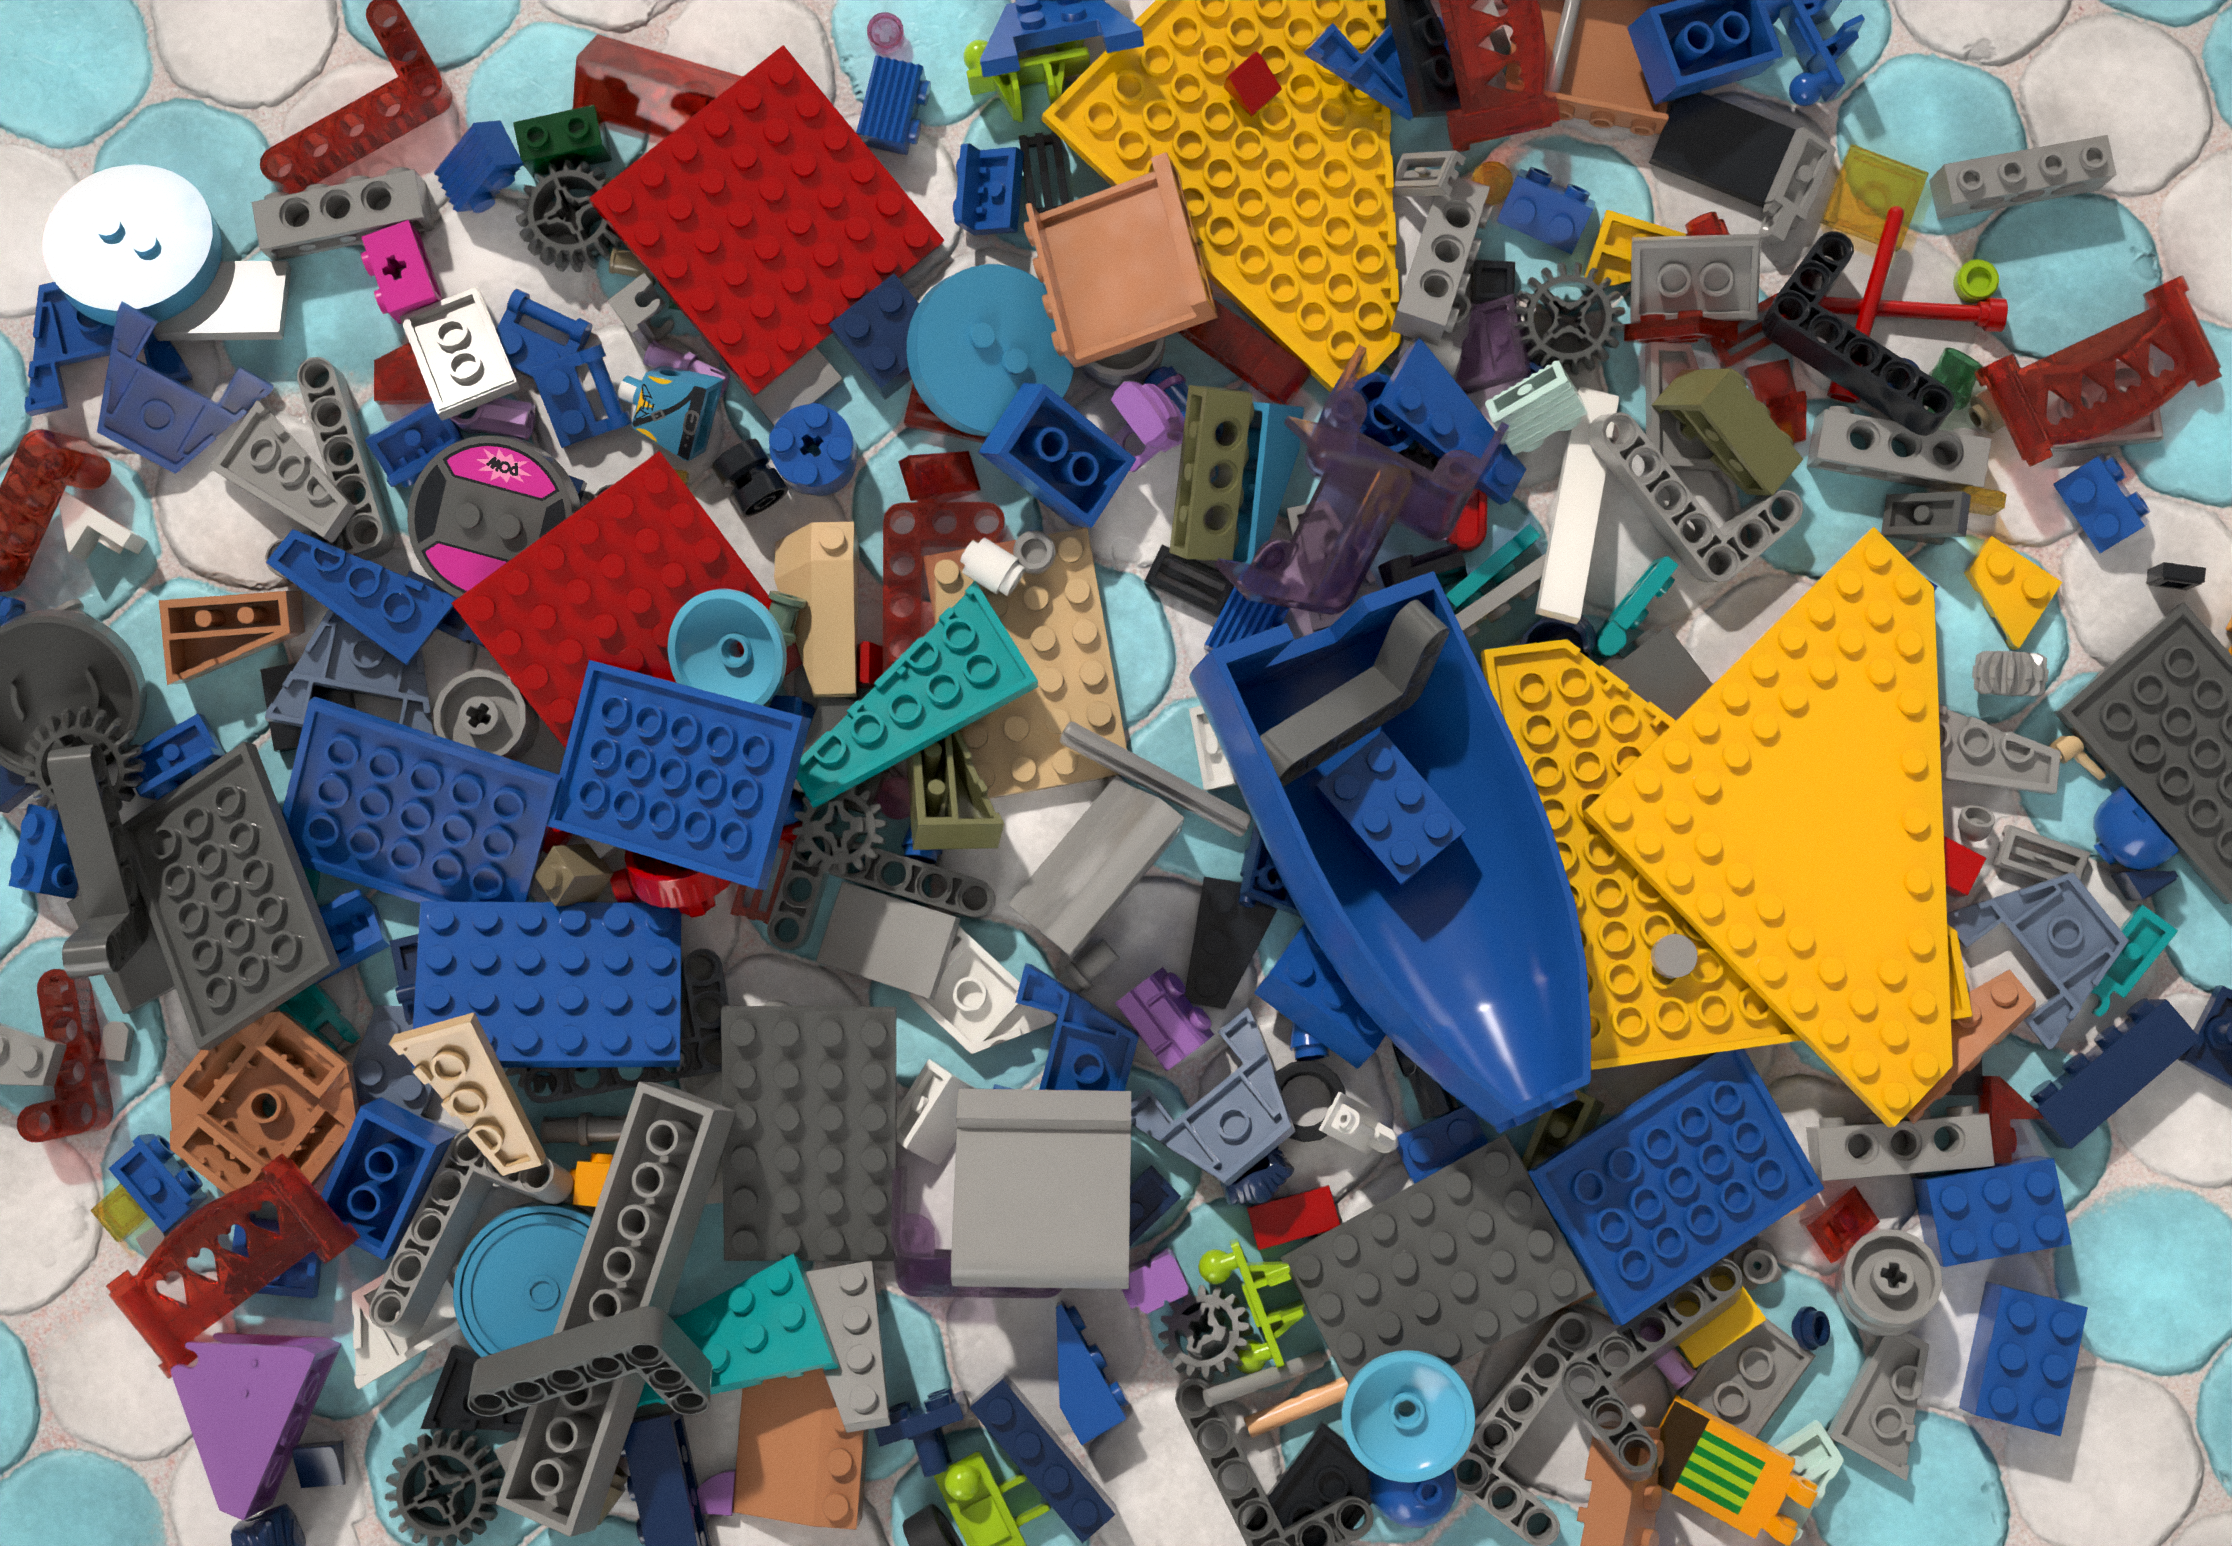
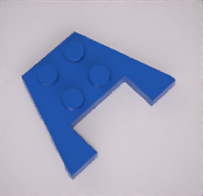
M1016 0L1014 3L1006 4L980 58L982 75L985 78L1020 71L1017 52L1096 36H1102L1107 53L1144 46L1142 29L1103 0Z
M1438 17L1447 34L1444 45L1453 63L1460 61L1461 65H1463L1441 17ZM1333 23L1304 51L1308 58L1408 121L1413 119L1391 24L1381 32L1362 54L1357 51Z
M55 282L39 285L33 330L35 346L33 361H30L28 371L30 388L29 396L25 397L24 405L25 412L30 416L69 408L60 367L110 356L115 326L103 324L82 314L69 303ZM153 329L143 347L147 365L180 383L193 380L191 372L172 342L158 341Z
M121 301L117 311L97 433L176 474L214 442L216 437L248 413L247 411L252 408L257 400L260 401L272 392L274 385L239 366L218 402H215L141 362L137 357L156 326L157 320Z
M1025 963L1015 1003L1058 1014L1039 1090L1125 1091L1139 1039L1138 1033L1034 965ZM994 1084L993 1089H1012Z

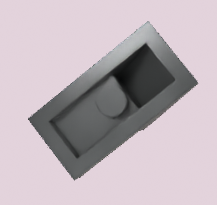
M1963 491L1886 494L1881 534L1885 537L1934 545H1943L1945 537H1966L1971 495Z

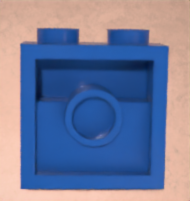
M1464 1105L1397 1135L1399 1143L1396 1150L1413 1185L1488 1144V1141L1475 1113Z

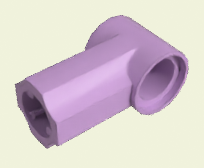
M498 398L478 406L476 414L469 419H462L461 413L450 419L463 431L470 434L483 432L528 441L533 433L536 421L535 405L522 401Z

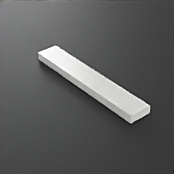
M1579 386L1577 391L1584 402L1588 414L1581 418L1577 426L1568 430L1535 612L1538 615L1572 624H1577L1581 619L1607 465L1588 440V429L1595 418L1601 415L1617 413L1619 396ZM1610 422L1606 429V436L1610 442H1612L1615 425L1613 422Z

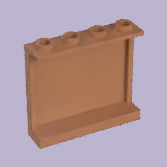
M1519 0L1504 75L1507 83L1504 89L1501 90L1499 103L1508 105L1511 110L1516 112L1528 113L1532 110L1547 112L1550 117L1557 120L1578 118L1588 120L1591 125L1599 128H1611L1613 126L1630 128L1632 133L1640 136H1651L1654 133L1660 134L1669 118V114H1666L1668 101L1655 105L1627 27L1648 8L1676 0H1582L1559 93L1546 91L1543 88L1565 0Z
M1167 152L1151 158L1154 168L1153 172L1040 214L1032 203L1025 205L1029 221L1024 222L1025 233L1031 246H1036L1038 257L1033 259L1034 269L1041 283L1045 282L1047 294L1042 295L1043 305L1049 319H1054L1057 330L1051 333L1053 345L1057 354L1060 357L1065 355L1074 368L1218 318L1179 173Z

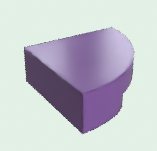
M736 1470L721 1471L708 1478L697 1489L702 1514L733 1515Z

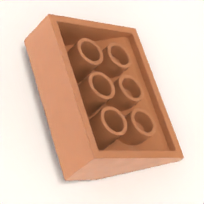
M822 1368L805 1371L803 1376L794 1378L781 1376L764 1380L760 1385L742 1388L732 1512L813 1527L854 1530L858 1528L862 1520L869 1429L846 1432Z

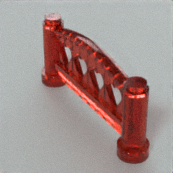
M1438 0L1461 105L1460 109L1445 112L1452 151H1468L1471 144L1552 127V123L1560 122L1556 96L1548 98L1544 94L1546 80V37L1539 0H1502V3L1508 7V12L1501 17L1471 8L1478 0ZM1507 25L1513 30L1510 41L1517 48L1514 53L1504 55L1479 45L1499 26ZM1515 63L1521 68L1518 79L1524 83L1525 87L1519 93H1511L1487 83L1507 64Z
M2184 275L2142 294L2149 310L2023 368H2021L2015 354L2012 353L1974 372L1980 387L1987 386L2022 461L2026 460L2029 467L2053 457L2054 455L2050 448L2054 445H2065L2095 439L2124 429L2142 420L2171 400L2190 381L2194 380L2197 387H2200L2222 377L2219 370L2221 368L2219 360L2186 295L2190 288ZM2150 343L2173 359L2174 369L2172 371L2164 369L2159 377H2154L2150 374L2148 369ZM2116 358L2140 375L2141 383L2139 386L2130 385L2125 393H2121L2116 389ZM2083 374L2106 390V402L2096 401L2091 409L2082 405L2081 389ZM2049 390L2073 407L2074 414L2072 418L2062 417L2057 425L2051 424L2048 421L2047 404Z
M283 1153L260 1169L265 1175L263 1180L240 1187L211 1201L182 1221L155 1248L137 1275L133 1276L127 1269L106 1285V1288L110 1291L108 1296L161 1360L158 1367L168 1379L172 1377L171 1369L177 1364L187 1366L198 1357L195 1352L185 1347L186 1343L191 1341L198 1342L195 1337L310 1252L314 1251L322 1263L326 1264L361 1237L351 1223L347 1225L342 1223L292 1158L287 1159ZM264 1201L272 1202L277 1208L280 1235L254 1225L249 1218L250 1211H260ZM232 1225H240L246 1233L249 1258L221 1247L218 1242V1236L220 1234L228 1235L231 1232ZM201 1248L210 1249L214 1254L218 1281L190 1270L187 1265L188 1258H197L200 1255ZM170 1271L180 1273L184 1281L187 1304L161 1294L157 1289V1281L169 1279Z

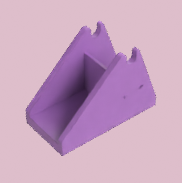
M218 1332L213 1335V1338L221 1343L191 1341L185 1344L187 1349L197 1354L198 1363L195 1367L177 1364L172 1367L171 1375L219 1511L244 1521L273 1505L293 1458L292 1448L297 1446L301 1440L342 1343L327 1337Z

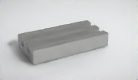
M1456 150L1403 153L1393 174L1394 188L1392 194L1396 197L1450 195L1453 188L1447 183L1448 181L1457 180L1459 172L1454 167L1463 165L1466 157ZM1442 166L1441 169L1428 170L1427 168H1425ZM1408 167L1415 168V170L1406 171Z
M2012 825L2004 827L2002 834L2005 835L2003 841L1999 842L1997 848L1999 853L1997 857H1994L1993 866L2039 882L2058 877L2008 859L2009 855L2012 854L2066 874L2074 872L2078 879L2082 881L2090 852ZM2016 838L2076 859V865L2073 866L2013 845L2014 839Z

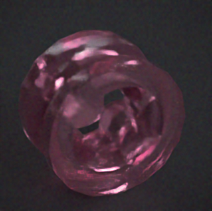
M889 12L874 15L867 26L870 46L876 52L882 54L897 51L904 40L901 20ZM882 25H891V31L897 35L895 38L889 36V42L880 41V34L875 33V30L878 28L882 31Z

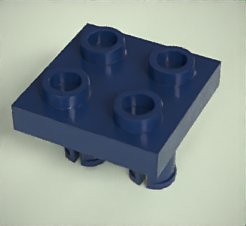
M2219 985L2215 987L2194 1028L2195 1033L2201 1039L2180 1056L2178 1061L2232 1090V990Z
M948 1387L927 1395L928 1399L923 1404L913 1407L911 1401H905L889 1407L891 1425L874 1429L879 1447L908 1438V1440H913L924 1477L934 1476L948 1470V1464L952 1460L942 1426L965 1418L969 1404L964 1390L953 1393L952 1387Z

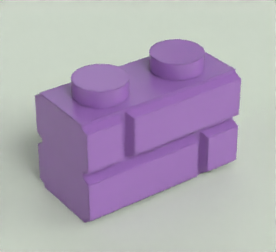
M1162 967L1115 1002V1004L1167 1072L1214 1036V1033L1210 1029L1211 1021L1206 1012L1198 1006L1193 1007L1184 995L1186 990L1181 979L1172 972L1167 973L1164 967Z
M1169 1247L1150 1255L1151 1260L1149 1261L1144 1258L1129 1265V1289H1122L1131 1309L1139 1306L1141 1312L1143 1311L1145 1314H1148L1163 1307L1165 1300L1171 1303L1188 1295L1187 1279L1173 1249L1171 1250Z

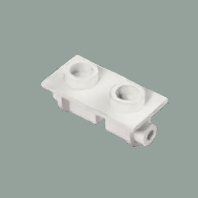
M1338 1092L1332 1105L1328 1108L1326 1117L1319 1128L1325 1134L1370 1156L1373 1149L1383 1154L1393 1152L1399 1143L1396 1132L1385 1126L1389 1120L1388 1117L1341 1092Z

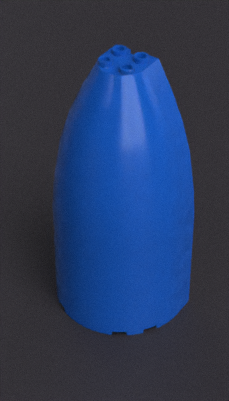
M1432 571L1362 596L1330 627L1294 640L1293 634L1286 623L1210 650L1190 673L1189 679L1282 883L1308 930L1356 1002L1397 1048L1444 1090L1489 1124L1495 1126L1498 1134L1578 1099L1575 1090L1591 1083V1020L1586 959L1575 900L1550 821L1530 771L1435 572ZM1419 600L1450 629L1449 636L1421 696L1401 714L1283 787L1260 736L1373 667L1395 616L1409 602ZM1381 731L1386 734L1467 829L1461 838L1397 891L1313 794L1316 785Z

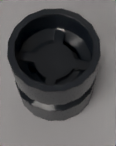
M756 438L743 441L722 453L712 463L711 467L723 487L732 488L730 498L744 518L768 509L788 492V487L775 468L767 467L770 458Z

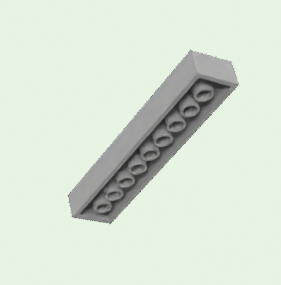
M638 1082L553 1334L638 1307L651 1306L662 1309L667 1314L669 1313L736 1113L735 1110L663 1083ZM636 1372L530 1405L496 1504L569 1537L596 1530L645 1380Z

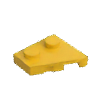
M1606 210L1584 278L1587 277L1589 271L1594 267L1598 269V274L1593 282L1598 286L1606 277H1609L1612 281L1609 286L1631 283L1632 237L1686 236V234Z
M1993 536L1984 541L1964 572L1973 589L1982 596L1983 606L1989 616L1996 618L2008 638L2004 641L2012 650L2021 647L2062 584V581Z

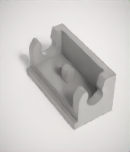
M645 273L607 300L645 352L653 340L659 342L670 334L674 328L675 323L672 319L665 321L661 327L655 328L651 326L650 320L652 316L659 314L666 304Z

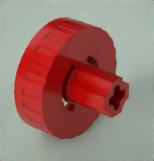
M625 851L624 860L636 895L650 905L662 908H679L681 914L689 915L691 918L706 915L708 910L716 906L715 896L732 883L725 879L632 851Z

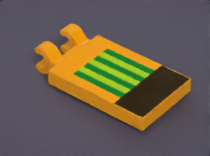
M1675 1395L1658 1427L1661 1428L1660 1440L1664 1444L1663 1462L1658 1467V1485L1756 1539L1762 1528L1777 1541L1790 1546L1798 1531L1795 1529L1798 1522L1779 1513L1778 1510L1786 1495L1798 1504L1810 1509L1818 1494L1816 1491L1818 1485L1792 1472L1795 1466V1459Z

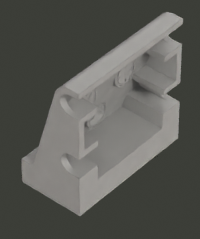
M1116 775L1008 905L1074 960L1180 834L1184 817L1159 797L1130 786L1121 777Z
M958 1089L951 1252L952 1286L1129 1289L1132 1091Z

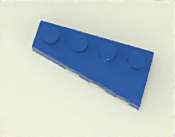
M1419 337L1411 341L1376 401L1374 408L1498 505L1508 503L1526 468L1516 455L1512 454L1507 444Z
M294 529L289 532L266 561L270 567L406 666L411 663L454 608L451 603L457 599L453 595L446 592L443 593L422 582L395 573L381 565L345 552V550Z

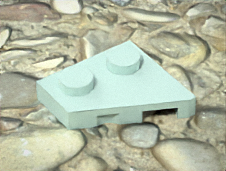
M1814 1420L1774 1447L1795 1459V1466L1792 1472L1818 1485L1816 1489L1818 1494L1810 1509L1798 1504L1786 1495L1778 1510L1779 1513L1798 1522L1795 1528L1798 1531L1793 1539L1794 1542L1803 1534L1804 1531L1801 1528L1813 1507H1818L1826 1493L1825 1488L1828 1481L1835 1477L1844 1461V1458L1824 1427L1817 1420Z

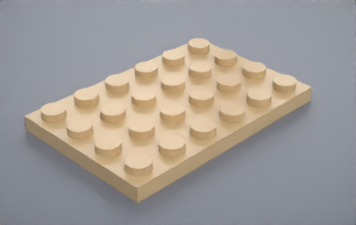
M1088 528L1047 534L1052 539L1056 551L1053 565L1041 574L1034 575L1024 572L1018 585L1008 597L1001 592L996 595L977 583L1038 680V688L960 729L972 755L971 761L980 780L983 779L987 786L989 799L1112 778L1116 775L1121 776L1062 745L1060 742L1061 734L1069 722H1075L1127 750ZM1016 540L995 544L1013 555V547ZM965 549L923 556L935 625L939 621V616L948 607L952 608L965 595V590L974 582V580L962 573L965 565L960 562V559Z

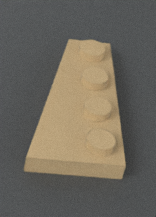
M475 1012L393 1035L389 1045L398 1055L404 1053L415 1066L413 1073L424 1085L429 1083L443 1099L441 1104L451 1117L457 1116L470 1130L468 1137L502 1176L543 1164L546 1154Z

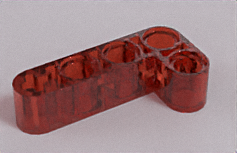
M1213 299L1218 318L1177 332L1276 404L1289 405L1311 375V371L1301 361L1215 299Z
M36 429L27 433L20 441L0 486V592H9L16 589L25 579L66 486L93 490L101 487L109 479L112 471L110 462L86 440L45 429Z
M52 969L45 972L37 983V996L45 1038L66 1044L67 1048L54 1086L55 1100L27 1106L20 1112L17 1118L18 1132L24 1140L29 1142L57 1141L98 1132L105 1129L113 1118V1103L105 1059L99 1058L101 1036L91 982L88 977L71 979L66 974L65 969ZM68 983V990L63 991L61 994V987ZM73 1005V1011H63V1007H72ZM73 1019L77 1025V1034L71 1041L66 1034V1027ZM78 1061L85 1068V1075L80 1082L75 1079L73 1069ZM85 1103L92 1109V1118L88 1124L81 1118V1109ZM44 1112L50 1119V1127L46 1133L39 1126V1119Z

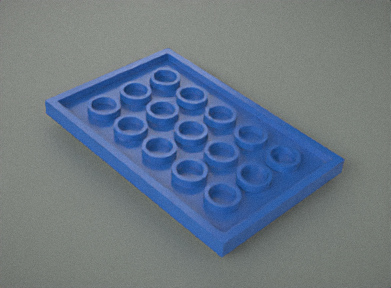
M589 660L559 773L562 778L546 826L751 888L767 890L811 718Z
M313 697L308 702L282 815L303 867L420 903V901L528 902L549 828L546 825L562 776L318 697Z
M420 901L413 1029L475 1012L502 1068L680 1067L681 913L679 908H662L647 903L577 902L574 905L555 907L553 902Z
M1745 1049L1709 1053L1527 1171L1615 1325L1621 1326L1825 1189Z

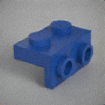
M970 143L961 144L960 158L956 164L958 177L956 199L953 202V215L956 225L974 236L1018 232L1024 152L1017 147L979 150Z
M1530 167L1528 171L1520 169L1496 221L1572 255L1593 211L1595 201L1589 199L1590 193L1579 186L1568 184L1564 188L1551 182L1553 177L1543 170L1535 167Z
M433 401L365 438V442L386 473L387 482L390 487L401 483L404 488L416 482L424 467L439 452L458 441L464 440L455 422L450 418L443 421L440 419Z
M2103 453L2053 484L2099 553L2104 552L2145 527L2149 523L2145 515L2150 513V509L2137 491L2130 494L2123 484L2122 480L2127 478L2118 461L2114 457L2107 460Z
M197 713L142 745V753L134 758L144 761L146 767L142 772L137 773L143 778V783L136 788V791L140 797L156 799L158 801L225 755L204 715Z
M28 804L26 815L21 823V836L16 856L11 864V876L8 886L69 899L76 897L78 882L58 810H46V807Z
M359 889L342 894L334 901L319 908L341 966L313 984L316 985L390 947L377 906Z
M154 1133L139 1135L132 1141L134 1146L108 1169L162 1233L169 1232L206 1200L208 1196L201 1189L203 1183L198 1175L188 1167L183 1168L173 1157L175 1153L170 1150V1143L164 1137L156 1136Z

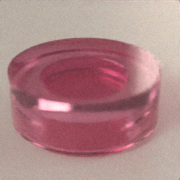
M905 777L891 778L881 786L877 803L883 808L881 812L891 819L899 820L910 817L908 779Z

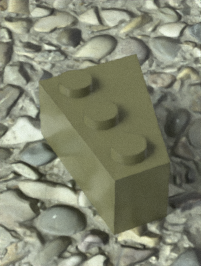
M1732 368L1681 370L1651 406L1660 414L1668 410L1685 426L1680 433L1689 441L1696 436L1713 452L1709 460L1747 495L1773 496L1803 461V458L1793 447L1794 441L1792 438L1778 428L1770 418L1771 413L1762 402L1756 400L1746 387V380Z
M960 730L906 758L913 850L998 848L1004 822L1000 814L996 813L987 795V786L983 779L980 780L971 761L972 755Z

